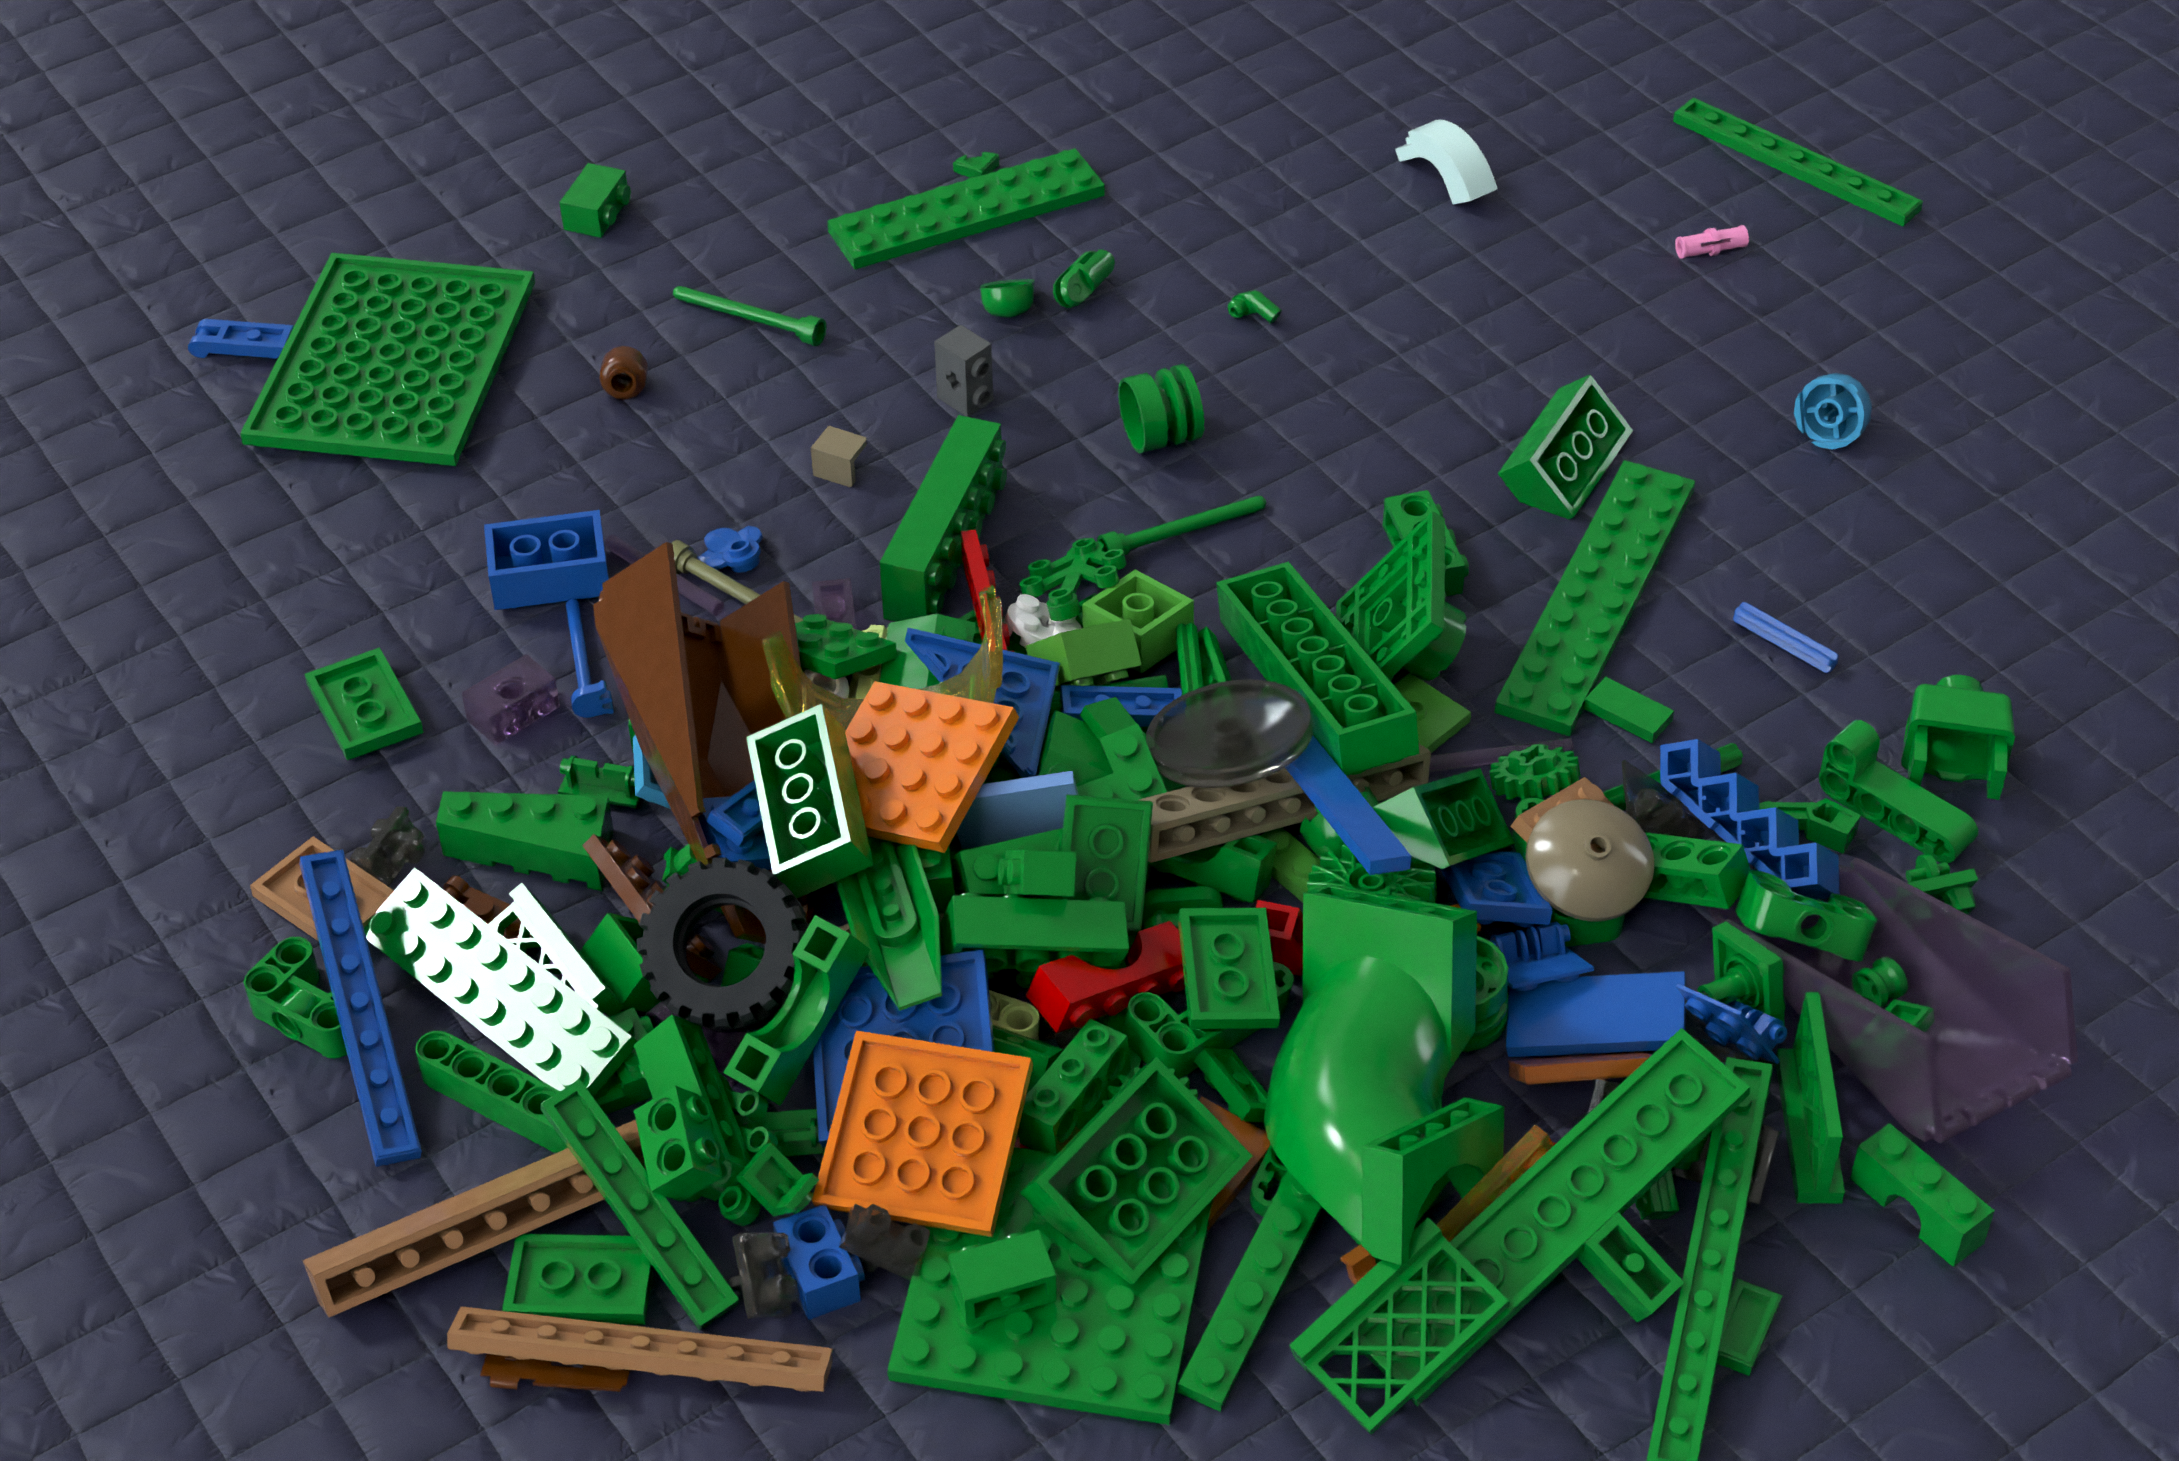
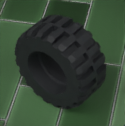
M726 857L713 858L712 864L704 865L701 861L688 865L689 872L682 876L675 872L666 879L669 886L662 893L656 890L649 899L653 907L649 914H642L639 926L644 929L643 938H637V952L643 958V962L639 966L643 977L651 985L650 990L659 1001L667 1006V1009L679 1017L714 1032L725 1033L727 1029L742 1032L751 1030V1025L760 1022L764 1025L774 1018L773 1014L783 1006L790 993L795 974V963L792 954L809 926L805 918L806 912L801 903L774 874L765 868L760 869L752 862L739 859L738 862H730ZM726 905H736L751 911L762 923L766 934L765 952L757 968L747 978L730 986H714L699 979L691 970L686 958L687 941L695 924L709 911Z

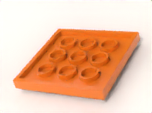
M874 681L845 731L868 837L905 845L912 844L919 848L945 853L1019 719L1014 707Z
M856 1030L812 1203L815 1207L826 1205L829 1210L993 1237L1034 1065L1032 1059Z

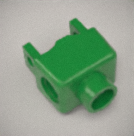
M1951 675L1944 677L1936 685L1921 684L1917 686L1906 724L1901 758L1902 767L1908 770V779L1921 786L1925 772L1938 777L1942 781L1957 783L1971 779L1987 780V799L2000 800L2015 740L2011 698L2003 693L1983 691L1979 681L1966 675Z

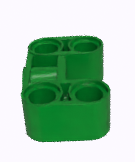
M1749 870L1735 909L1743 925L1757 933L1770 937H1780L1859 962L1863 961L1877 923V918L1870 909L1856 899L1833 893L1830 894L1829 900L1826 903L1792 892L1784 880L1758 870ZM1812 914L1820 915L1819 921L1815 926L1809 929L1801 928V923L1807 916Z
M302 937L286 938L267 953L244 978V986L253 1016L278 1029L288 1038L297 1040L314 1049L324 1057L340 1058L346 1056L347 1051L332 992L326 993L315 987L319 982L320 974L311 942Z

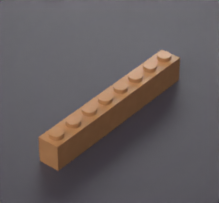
M636 1120L617 1127L616 1130L646 1170ZM569 1148L307 1258L303 1260L319 1304L327 1316L332 1317L604 1200V1197Z

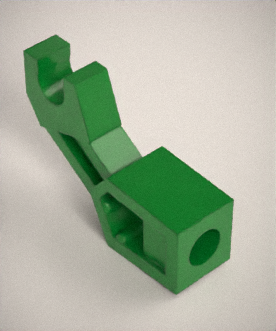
M1827 798L1819 802H1770L1768 800L1759 803V810L1777 807L1798 820V830L1804 831L1807 840L1817 842L1842 854L1857 835L1861 818L1860 814Z

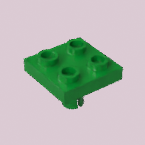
M1727 921L1712 927L1715 980L1699 986L1697 991L1724 1004L1736 1000L1781 1020L1785 1027L1784 1012L1786 1006L1783 992L1784 966L1782 958Z

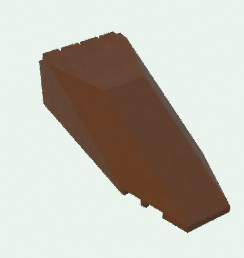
M665 542L602 583L603 590L600 592L599 601L593 605L595 626L639 746L697 862L701 861L704 865L712 864L713 858L722 853L718 844H710L708 846L698 816L706 812L703 798L731 797L754 781L746 737L807 709L790 583L785 581L779 583L720 620V625L699 617H692V615L681 612L673 544ZM808 894L796 899L805 910V918L810 925L813 919L814 907L807 904ZM736 905L721 907L736 938L766 944L765 930L755 914Z

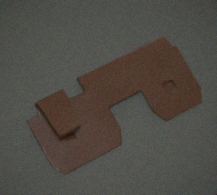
M486 1354L480 1376L490 1377L491 1388L517 1389L520 1379L535 1380L533 1386L620 1392L622 1386L627 1385L630 1370H610L606 1367L583 1365V1368L551 1366L552 1361L520 1360L511 1356Z

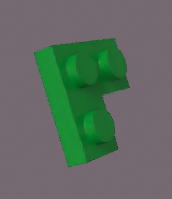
M1139 724L1099 738L1112 774L1077 787L1079 795L1139 800L1167 792Z

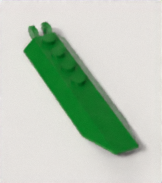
M868 837L874 865L836 881L851 934L871 949L865 962L896 1007L901 1011L942 996L940 917L916 845H905Z

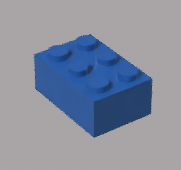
M600 510L484 524L488 577L495 610L568 601L572 598L577 600L599 597L600 592L603 590L602 583L609 580Z

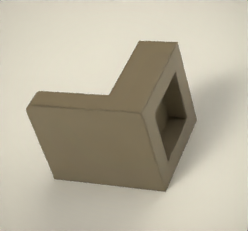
M828 425L811 447L813 476L852 487L856 482L854 461L867 446L866 437Z

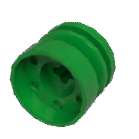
M1184 364L1171 367L1170 371L1167 368L1160 369L1156 372L1155 380L1148 373L1120 380L1118 399L1123 425L1131 445L1139 454L1166 447L1168 437L1175 445L1185 442V439L1193 441L1202 438L1204 433L1203 405L1194 376Z
M1477 936L1475 1033L1462 1052L1482 1049L1496 1041L1506 1028L1508 1019V965L1505 956L1493 942Z

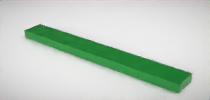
M1696 98L1690 99L1674 112V123L1902 227L1922 209L1923 201Z

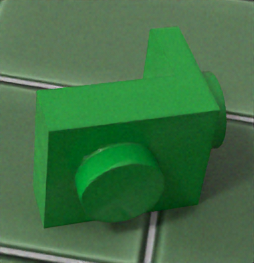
M772 1143L764 1144L736 1177L772 1216L791 1212L797 1214L813 1198V1194L810 1191L819 1181L813 1173L803 1175Z

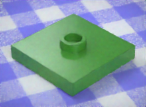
M1411 673L1394 685L1416 711L1419 744L1427 748L1431 753L1470 722L1471 712Z

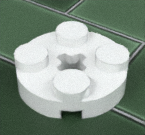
M1027 594L1019 595L1017 601L1009 606L1003 622L1008 625L1010 637L1012 631L1021 636L1019 644L1025 648L1029 644L1058 633L1082 628L1076 621V617L1065 621L1051 620L1047 604Z

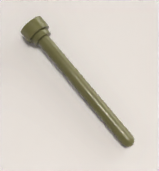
M680 540L672 542L676 574L692 573L745 604L760 596L755 591L698 560L697 554L694 553V549ZM794 614L795 623L803 621L801 617Z

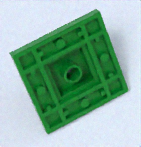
M1433 511L1336 602V618L1390 681L1401 668L1424 681L1435 679L1440 675L1441 670H1446L1453 662L1465 638L1467 628L1464 624L1467 621L1465 613L1445 601V518Z

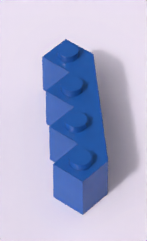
M1699 739L1660 745L1661 785L1688 807V810L1707 827L1716 832L1727 843L1743 844L1750 865L1754 866L1758 871L1772 874L1784 880L1792 892L1802 896L1824 899L1829 898L1830 894L1833 893L1840 894L1839 855L1817 842L1799 845L1798 820L1777 807L1759 810V786L1738 773L1721 775L1719 751Z

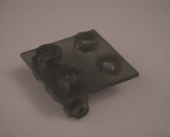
M1626 760L1621 762L1626 813L1640 825L1644 832L1702 839L1704 837L1705 828H1703L1702 821L1689 813H1685L1682 802Z

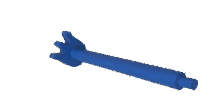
M569 599L566 602V610L578 689L571 696L572 710L576 715L584 718L607 713L613 714L611 691H607L606 682L601 680L599 683H591L580 605L577 600Z

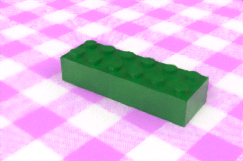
M961 415L957 416L879 562L884 619L897 622L941 613L944 595L947 589L954 587L957 569L962 564L961 531L976 529L979 538L983 518L986 514H991L995 495L998 490L1002 491L1006 483L1007 469L1002 468L1006 441L1001 439L1000 423Z

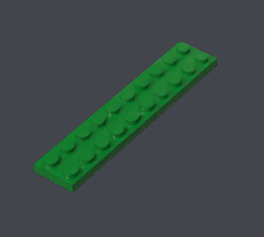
M1623 461L1495 702L1494 713L1569 737L1571 736L1584 710L1585 698L1595 688L1694 492L1695 480L1646 467L1642 464Z
M1682 1028L1450 1241L1509 1300L1510 1306L1410 1400L1416 1406H1419L1583 1252V1244L1617 1212L1622 1215L1750 1095V1086ZM1444 1253L1429 1266V1281H1456V1265ZM1463 1273L1462 1281H1472ZM1422 1274L1414 1281H1422ZM1403 1290L1395 1298L1394 1313L1421 1314L1422 1291ZM1429 1291L1428 1314H1455L1456 1291ZM1462 1291V1314H1482L1493 1303L1483 1291ZM1388 1305L1380 1313H1388ZM1369 1322L1360 1330V1346H1387V1323ZM1394 1323L1393 1346H1421V1323ZM1428 1323L1427 1346L1446 1347L1455 1339V1323ZM1462 1323L1461 1332L1470 1324ZM1365 1355L1386 1376V1355ZM1393 1355L1392 1379H1412L1420 1372V1356ZM1427 1356V1364L1436 1356Z

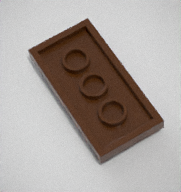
M593 834L582 846L640 923L642 914H649L653 907L649 899L656 890L662 893L666 886L660 881L653 879L651 875L655 870L642 856L636 854L634 857H631L630 853L618 841L612 839L608 843ZM691 931L686 947L688 964L694 973L702 978H707L710 982L722 970L712 957L715 949L705 938L699 934L695 935Z

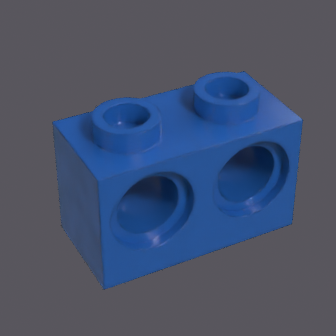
M820 1205L773 1222L776 1249L808 1320L861 1301L859 1282L865 1280L863 1267L856 1253L848 1254L845 1247L848 1245V1237L840 1218L832 1219L826 1205Z

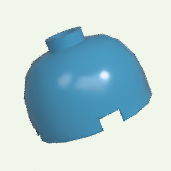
M1840 373L1819 376L1808 383L1803 391L1798 394L1794 408L1795 420L1801 433H1806L1809 438L1816 440L1811 443L1827 449L1845 447L1860 437L1868 426L1872 413L1869 393L1863 385L1853 377Z

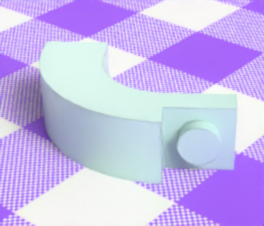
M1434 120L1408 131L1409 136L1405 138L1407 144L1395 149L1399 162L1417 157L1429 160L1443 177L1453 205L1472 201L1498 189L1489 164L1480 148L1463 129L1449 121Z

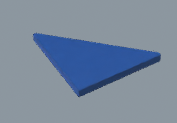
M907 628L905 642L951 696L974 700L976 680L982 679L984 681L983 702L1014 707L1019 719L1000 753L1022 778L1036 776L1060 663Z

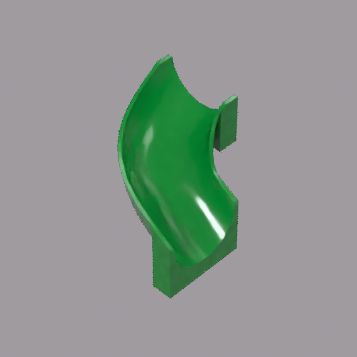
M1326 884L1303 893V1006L1290 1027L1273 1066L1266 1100L1264 1124L1267 1137L1276 1155L1303 1188L1360 1242L1374 1258L1402 1265L1408 1260L1410 1239L1420 1208L1434 1184L1446 1172L1461 1198L1472 1208L1485 1210L1503 1193L1504 1106L1465 1097L1442 1108V1092L1445 1077L1475 1033L1477 911Z

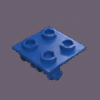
M1552 922L1550 925L1536 926L1537 931L1534 927H1529L1526 930V936L1520 929L1516 930L1515 933L1508 932L1490 937V941L1505 956L1508 965V986L1517 991L1533 990L1539 987V983L1551 980L1558 982L1574 981L1580 977L1579 974L1594 971V967L1565 946V942L1570 941L1571 938L1569 927L1566 924L1560 925L1558 922Z
M1679 983L1676 985V988L1687 1000L1685 1004L1686 1009L1706 1024L1704 1031L1711 1039L1724 1046L1730 1042L1753 1060H1758L1759 1057H1762L1775 1064L1780 1062L1772 1049L1777 1043H1782L1787 1037V1029L1781 1020L1736 1000L1724 1004Z

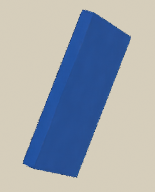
M1685 971L1582 976L1569 982H1558L1555 980L1539 983V987L1529 991H1517L1510 987L1506 1038L1508 1057L1657 1051L1678 1030L1682 1028L1686 1031V999L1676 988L1678 983L1686 986Z

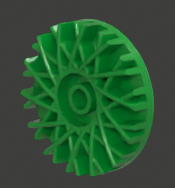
M1342 845L1341 858H1338L1330 849L1328 857L1321 856L1320 866L1312 864V872L1308 874V891L1326 884H1332L1435 903L1437 897L1434 865H1430L1412 856L1410 869L1369 875L1346 845Z

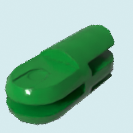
M1099 249L1097 252H1084L1055 281L1053 295L1056 302L1066 308L1082 304L1112 273L1115 266L1114 256L1109 251Z

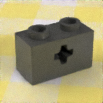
M962 325L934 341L937 398L966 417L992 402L991 343Z

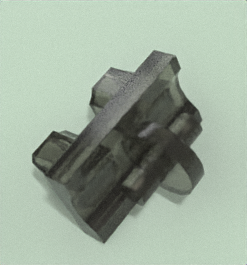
M397 806L388 819H377L371 828L373 840L367 848L357 847L350 856V861L389 887L406 863L414 864L422 859L425 849L421 841L425 836L411 822L407 807Z
M854 1204L849 1210L847 1226L839 1248L862 1258L864 1270L872 1273L880 1266L911 1281L912 1276H919L930 1232L929 1229L916 1223L904 1227L891 1221L888 1210L875 1204L870 1205L868 1208Z
M772 1232L739 1233L733 1236L739 1275L730 1278L728 1284L734 1292H743L747 1318H785L791 1315L790 1304L797 1300L800 1295L797 1280L792 1275L784 1274L782 1259L788 1257V1253L791 1251L788 1235L786 1233Z

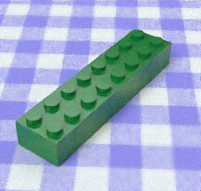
M1289 562L1216 582L1220 621L1278 696L1285 700L1346 776L1360 774L1367 769L1387 763H1396L1404 758L1420 754L1417 714L1414 708Z

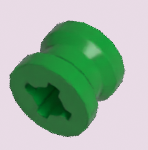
M1889 957L1879 958L1872 963L1871 969L1862 968L1852 976V987L1855 995L1870 1010H1879L1887 1004L1889 998L1898 999L1906 994L1908 990V982L1904 971L1898 963Z

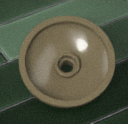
M1580 799L1559 804L1539 819L1528 839L1526 865L1535 889L1553 908L1579 920L1606 921L1626 914L1645 896L1653 878L1654 855L1645 832L1630 815L1616 806L1602 801ZM1590 844L1601 846L1603 853L1594 852Z

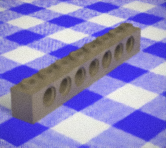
M1419 744L1420 754L1404 758L1396 763H1387L1370 768L1360 774L1347 775V777L1358 788L1359 792L1365 791L1364 786L1369 787L1378 801L1392 798L1412 787L1428 783L1431 751ZM1282 763L1139 799L1153 802L1148 861L1150 863L1300 823L1305 817L1311 820L1318 814L1313 802Z

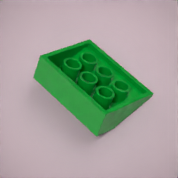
M1156 1057L1141 1068L1020 1193L1055 1229L1132 1285L1253 1155Z

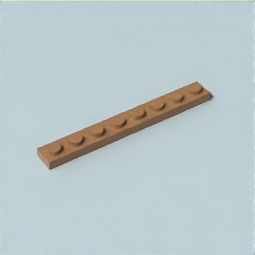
M460 1307L447 1333L448 1349L466 1351L470 1354L485 1353L511 1356L520 1360L538 1359L556 1361L565 1365L582 1364L606 1367L610 1370L644 1371L661 1376L671 1374L697 1377L706 1381L724 1380L747 1383L751 1386H777L793 1388L802 1392L811 1390L824 1392L833 1356V1348L470 1307Z

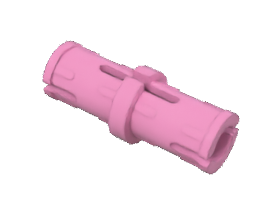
M1744 225L1723 230L1709 228L1705 229L1704 233L1677 237L1675 241L1676 253L1680 259L1707 253L1710 256L1719 255L1720 251L1747 247L1749 235Z

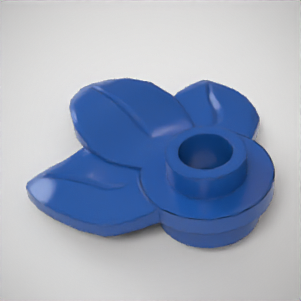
M747 526L738 532L730 528H719L710 531L704 537V543L708 550L698 556L697 559L716 570L730 566L731 570L737 573L749 571L760 562L759 555L761 549L759 543L763 538L762 532L754 526Z

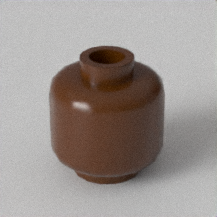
M620 346L613 348L606 353L602 360L599 377L602 388L609 395L617 399L634 398L642 392L646 385L648 373L646 359L640 351L633 347Z

